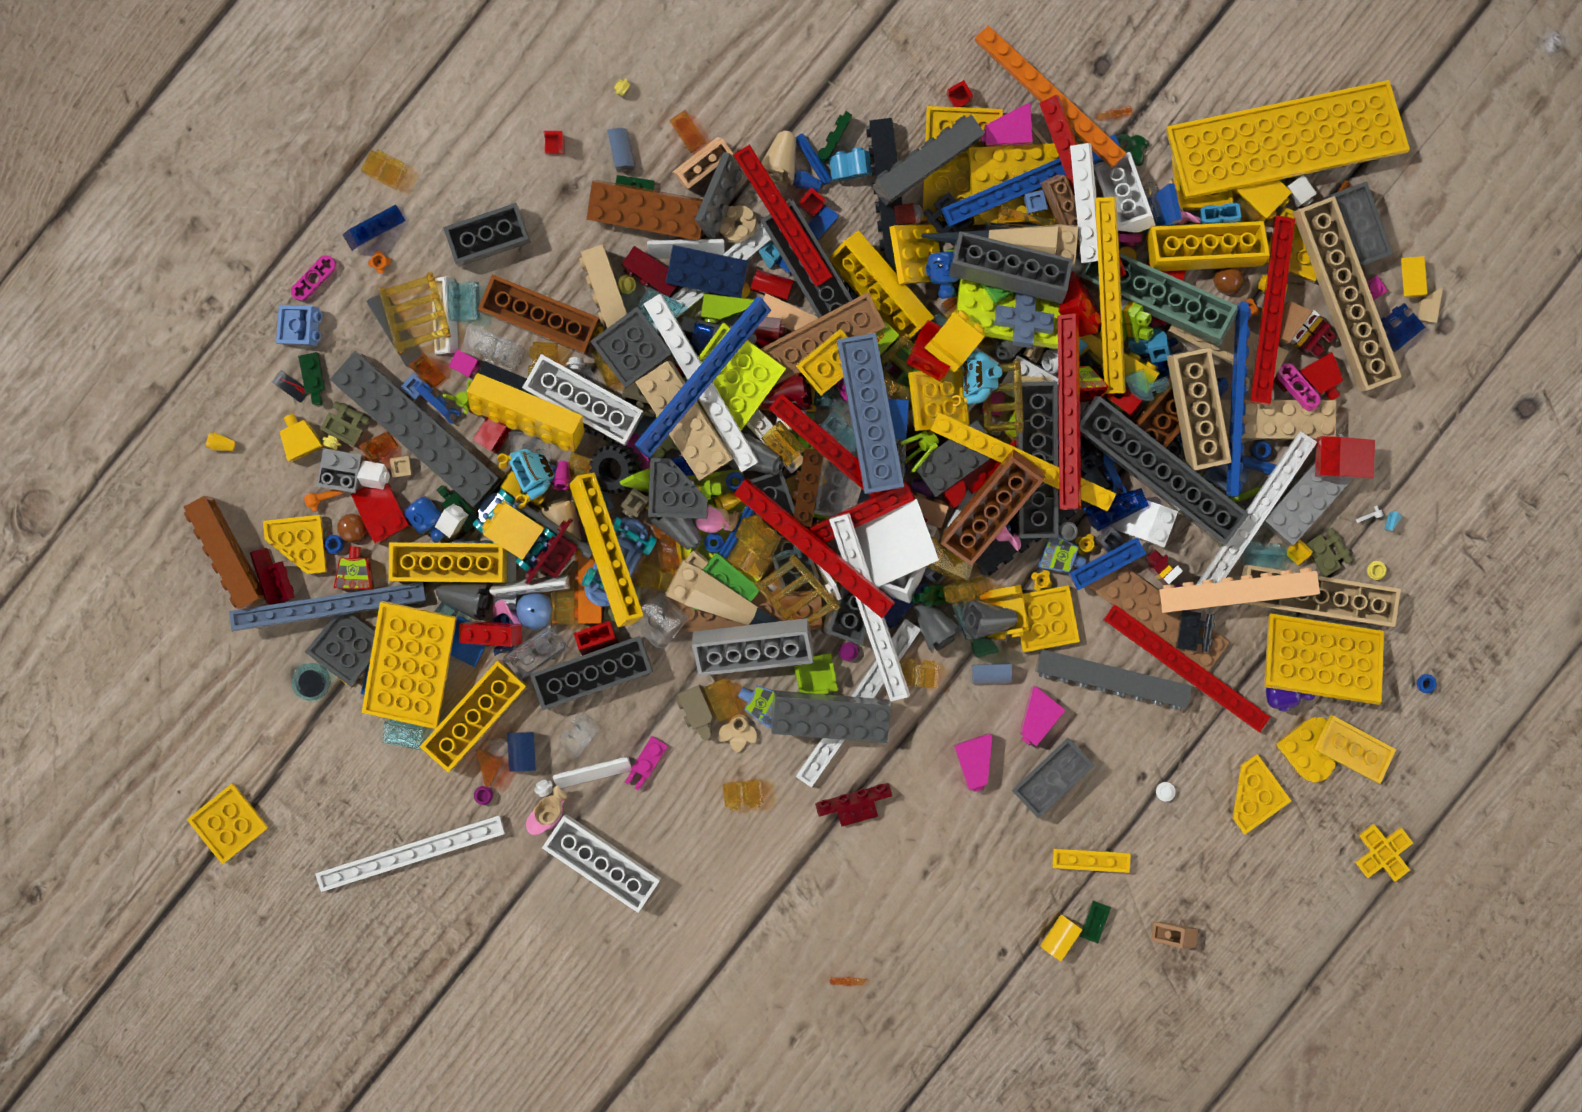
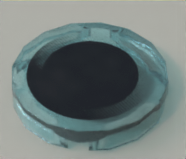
M306 663L295 670L292 675L291 684L293 691L298 697L303 700L313 701L326 695L331 681L329 673L323 666L316 663Z

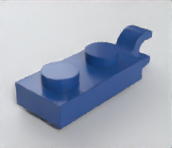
M418 381L413 386L417 392L445 416L449 423H453L450 419L452 413L460 416L457 409H449L445 406L447 402L440 395L436 398L432 394L433 389L426 382L421 384Z
M1104 454V464L1102 465L1105 471L1103 475L1106 481L1111 482L1113 485L1111 491L1116 493V489L1119 488L1125 494L1127 492L1126 488L1122 485L1111 458Z

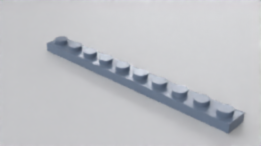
M423 582L229 611L231 630L233 632L379 609L381 601L400 605L426 602Z

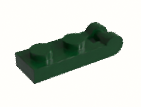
M845 111L843 116L839 115L835 122V125H837L835 131H830L825 140L828 142L826 147L819 150L818 157L822 163H826L852 120V114Z

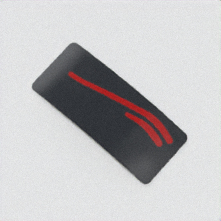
M282 370L272 381L273 384L300 403L307 396L304 386Z

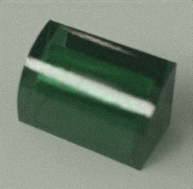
M987 638L969 639L973 655L976 658L1000 652L997 645Z

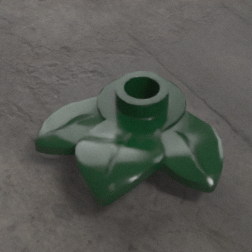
M1127 134L1118 135L1116 138L1121 149L1126 153H1131L1135 166H1141L1144 161L1141 150L1149 146L1148 141L1140 135L1131 137ZM1126 140L1127 145L1122 147V141Z

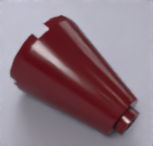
M799 372L774 385L760 406L763 405L764 409H768L779 395L783 394L800 410L812 409L810 405L813 404L810 384L805 383L804 379L806 377Z

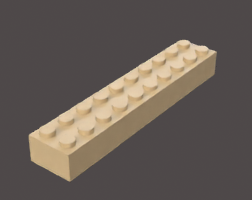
M1335 196L1292 212L1294 218H1296V224L1359 392L1367 391L1401 378L1402 376Z

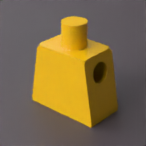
M294 413L283 418L287 428L280 431V436L286 458L289 462H294L324 448L322 441L308 421L302 420L298 422Z
M511 470L502 483L501 488L517 497V495L523 493L520 492V484ZM540 495L533 500L529 499L526 504L530 501L539 507L545 497Z

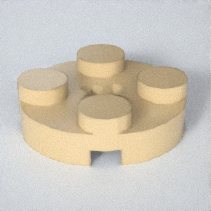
M729 206L727 214L721 222V234L731 243H743L748 237H753L757 230L758 222L755 214L746 206ZM737 221H740L742 225H739L738 228H735L734 224Z

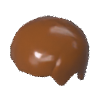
M1219 268L1215 272L1213 281L1219 292L1231 296L1241 290L1244 279L1238 268Z
M346 514L337 523L338 534L347 542H357L363 539L367 533L361 516L357 514Z

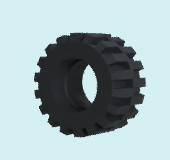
M613 444L602 447L596 451V454H593L591 457L593 461L589 463L592 469H589V473L595 472L601 491L616 494L632 489L621 485L619 482L642 471L639 465L642 462L637 459L639 455L637 452L633 453L634 449L632 447L627 448V445ZM613 458L621 466L619 479L612 474L610 469Z

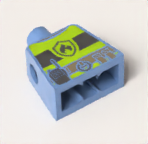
M1060 536L1058 538H1047L1037 567L1070 573L1072 566L1079 568L1085 565L1086 558L1077 556L1079 547Z
M757 685L752 692L742 687L738 697L748 702L744 710L769 728L774 690Z

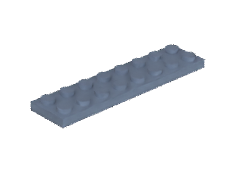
M876 333L837 339L864 493L869 494L903 488L904 483Z

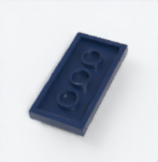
M672 245L665 283L741 298L748 260Z

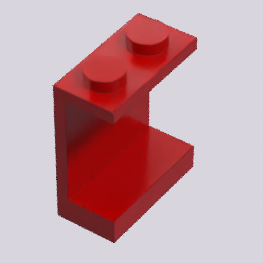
M927 320L918 334L906 364L941 382L949 371L950 366L936 358L925 347L942 327Z

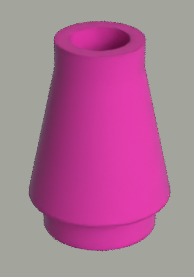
M559 461L552 484L556 490L565 491L569 489V484L571 483L569 462Z

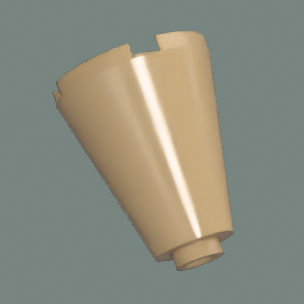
M782 131L777 134L761 162L776 186L787 187L788 183L792 185L794 182L796 137L790 131Z
M571 495L572 499L568 500L566 496L546 503V508H543V506L539 507L542 515L560 526L563 520L567 522L571 518L573 521L566 531L581 540L578 509L573 495Z

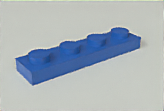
M1138 537L1068 574L1076 589L1080 590L1146 555V552Z

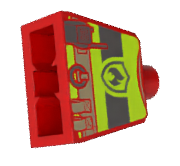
M1079 366L1080 402H1089L1094 396L1102 398L1109 386L1092 367Z
M1127 388L1125 393L1105 394L1107 395L1106 402L1129 420H1132L1142 408L1143 400ZM1116 396H1121L1122 398H1121V399H1116L1115 397H1116Z
M349 546V558L339 559L334 588L374 589L371 562L368 558H361V547Z

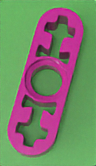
M328 255L320 257L292 286L291 295L298 301L307 300L335 271L337 267L336 261ZM325 260L327 262L331 260V267L329 269L326 267L322 270L325 273L324 275L316 270L317 268L321 270L325 266L323 264ZM312 273L318 274L319 280L317 283L312 284L309 282V276ZM304 281L312 287L311 289L306 287L303 290L304 295L297 296L298 291L296 290L298 288L303 289L306 286L303 284Z
M1289 363L1282 364L1277 373L1278 380L1305 410H1316L1320 403V396L1293 365ZM1283 371H1284V372H1290V374H1289V375H1288V374H1285V375H1284V374H1283ZM1297 383L1301 384L1304 389L1298 391L1293 387V385ZM1307 400H1314V403H1308Z

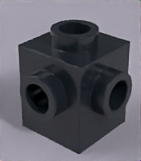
M1087 441L1080 445L1081 470L1087 474L1104 464V453L1092 443Z

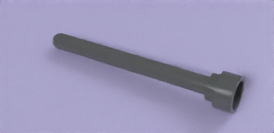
M518 500L514 505L518 508L523 502ZM528 505L520 509L551 531L559 534L560 531L557 530L558 525ZM565 531L563 536L579 546L580 552L583 553L582 556L589 559L593 554L589 543H584Z

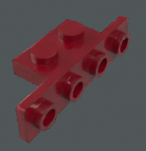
M571 518L567 522L565 520L562 521L557 529L560 531L557 537L552 536L547 543L549 548L546 553L542 551L535 560L538 562L535 568L531 567L526 573L525 577L527 580L525 584L528 585L540 568L556 579L579 547L563 536L573 521Z
M268 548L250 552L266 604L286 603V601L295 598L294 589L290 584L288 571L283 561L273 564Z
M889 783L867 789H860L853 793L842 794L835 798L825 799L815 803L819 817L837 812L841 827L878 817L874 801L889 798L893 795Z

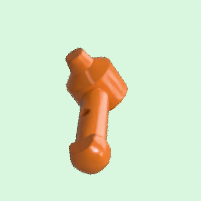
M332 489L319 494L311 492L304 497L306 507L311 508L315 512L318 511L320 501L342 495L344 491Z

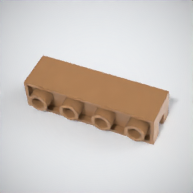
M1055 175L1041 182L1040 184L1057 224L1078 226L1076 202L1065 175ZM1079 233L1076 254L1080 253Z

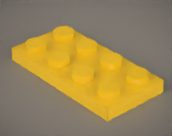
M1334 715L1329 716L1314 748L1315 751L1377 784H1381L1396 752L1395 748Z

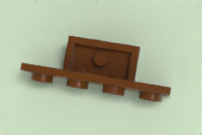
M806 447L801 471L797 470L796 482H799L798 490L794 489L792 501H796L793 517L803 526L811 527L823 455L816 449Z

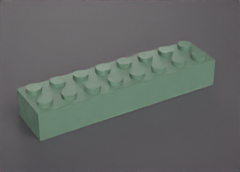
M1119 253L1126 275L1120 277L1121 300L1124 299L1143 305L1144 312L1150 313L1151 316L1221 346L1238 314V305ZM1098 261L1088 262L1080 274V280L1085 286L1100 292Z

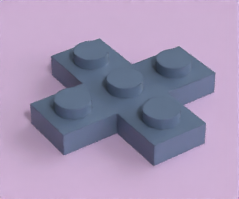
M1016 293L1015 308L1002 305L996 306L994 325L1013 328L1012 345L1032 348L1034 332L1052 335L1054 314L1035 311L1036 297Z

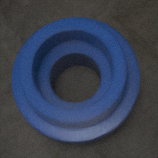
M1258 441L1253 445L1252 453L1255 458L1265 460L1271 455L1272 448L1268 442ZM1260 447L1265 449L1263 454H1260L1258 451Z
M739 472L730 473L726 477L727 487L732 491H736L745 480L744 476ZM733 478L739 479L737 485L732 484Z
M716 533L709 534L704 540L705 548L712 553L720 551L723 547L722 537ZM712 539L717 540L715 547L710 545Z
M330 535L325 540V549L329 553L337 554L343 550L344 541L338 535ZM333 541H337L338 546L336 548L332 547Z
M1423 674L1417 680V688L1423 693H1431L1436 688V679L1432 675ZM1425 680L1429 682L1428 687H1424L1423 682Z

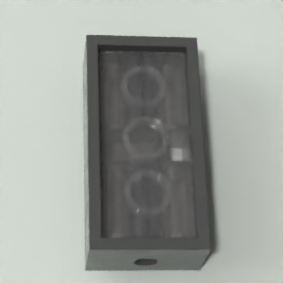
M1367 181L1325 197L1328 199L1335 196L1360 266L1393 254Z
M1067 738L1029 773L1012 792L1039 819L1095 765Z

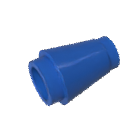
M797 170L792 185L805 190H809L812 187L818 192L822 181L804 170Z

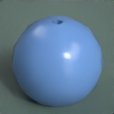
M540 592L529 593L519 599L516 606V614L524 627L531 630L541 629L552 620L554 606L545 594Z

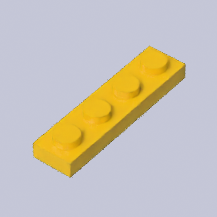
M1053 848L1052 868L1130 873L1131 853Z

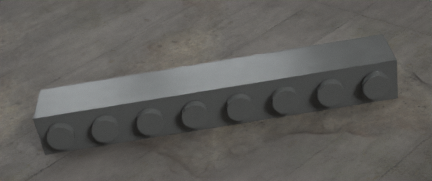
M1040 649L1035 672H1039V677L1050 679L1051 676L1058 677L1057 681L1069 684V680L1077 682L1076 686L1088 688L1089 684L1096 686L1095 690L1106 693L1107 689L1114 691V695L1125 697V694L1133 695L1132 699L1142 702L1144 698L1151 699V704L1162 706L1163 703L1170 704L1171 709L1180 711L1182 707L1187 708L1192 690L1191 685Z

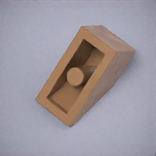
M1153 922L1151 941L1180 948H1196L1198 928Z

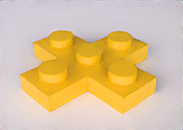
M1372 824L1358 835L1369 851L1354 863L1366 878L1371 877L1383 867L1390 878L1396 882L1410 871L1399 854L1411 846L1413 842L1401 827L1385 838L1376 825Z

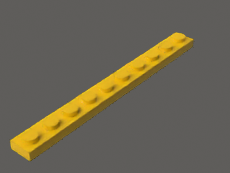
M1116 197L1095 198L1104 382L1109 386L1105 394L1125 393Z
M937 413L931 426V431L1001 463L1014 449L1045 471L1044 483L1059 489V467L944 414ZM1081 478V499L1108 511L1116 493Z

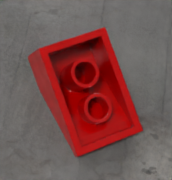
M1071 271L1068 290L1063 303H1060L1058 312L1060 315L1075 313L1079 315V337L1097 333L1101 317L1094 299L1077 274Z
M1320 436L1316 438L1315 476L1374 478L1375 440Z
M389 483L385 484L384 490L364 486L351 494L364 525L375 544H380L411 527V524L405 517V511Z

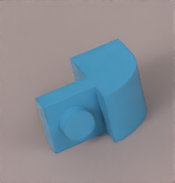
M1153 328V336L1149 340L1141 338L1138 343L1135 342L1134 338L1128 337L1131 352L1137 355L1149 353L1152 363L1167 360V355H1171L1167 335L1160 329Z

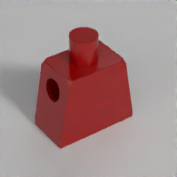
M1332 352L1298 371L1318 395L1325 392L1329 400H1334L1341 396L1335 386L1341 383L1343 378Z

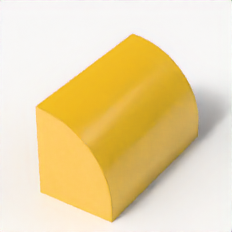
M1425 256L1401 258L1404 297H1425L1427 295Z
M1061 914L1040 947L1059 961H1062L1081 933L1082 928Z

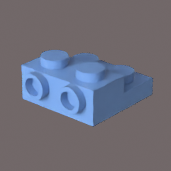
M279 305L276 343L317 346V342L321 339L318 327L323 318L320 308L314 306Z

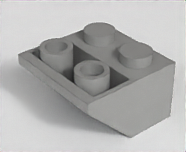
M323 448L317 487L355 493L359 485L357 475L362 461H365V456Z

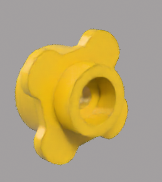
M1092 534L1075 539L1080 555L1096 551L1097 547L1094 545V536Z
M1043 570L1041 573H1032L1031 578L1034 580L1033 587L1036 591H1040L1041 588L1052 587L1048 570Z

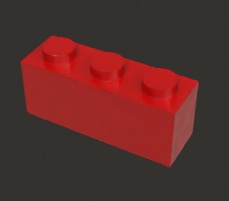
M481 621L460 623L459 643L509 647L522 644V624Z

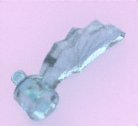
M794 546V550H786L775 555L773 562L796 554L798 558H801L802 551Z

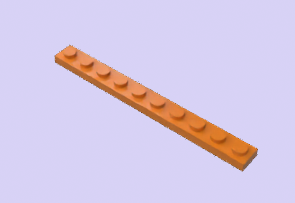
M989 25L975 37L974 41L1038 101L1042 102L1054 95H1059L1072 132L1085 144L1091 143L1092 151L1109 167L1113 168L1125 157V151Z

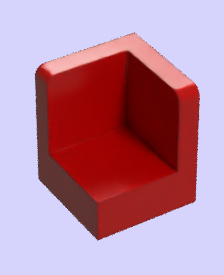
M964 80L947 89L946 96L953 107H963L972 102L973 94Z
M543 131L545 154H565V135L563 131Z
M812 187L799 201V207L812 218L826 204V199Z

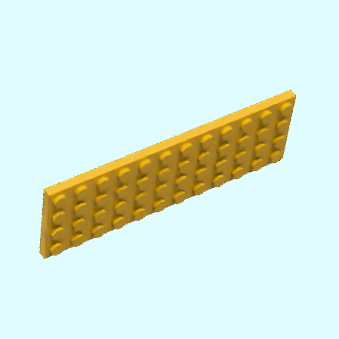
M1389 80L1166 127L1184 199L1408 153L1410 150Z

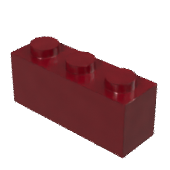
M633 246L621 264L624 268V273L632 278L635 275L640 279L639 283L647 288L653 287L656 289L655 293L657 295L662 294L664 298L668 297L670 299L679 287L666 284L668 268L636 246Z

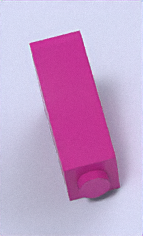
M1025 104L986 124L984 127L985 134L981 138V143L984 142V147L1031 145L1033 142L1031 104Z
M1034 685L1029 694L1020 729V734L1023 735L1021 739L1029 746L1031 744L1037 746L1065 712V709Z
M990 733L953 745L967 788L969 790L973 789V792L984 789V785L988 784L992 735Z

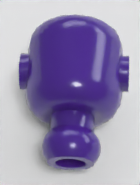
M1266 687L1268 705L1271 708L1279 709V711H1288L1290 708L1298 706L1301 699L1311 701L1315 698V695Z

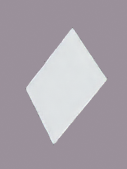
M917 499L855 528L871 579L876 587L939 560Z

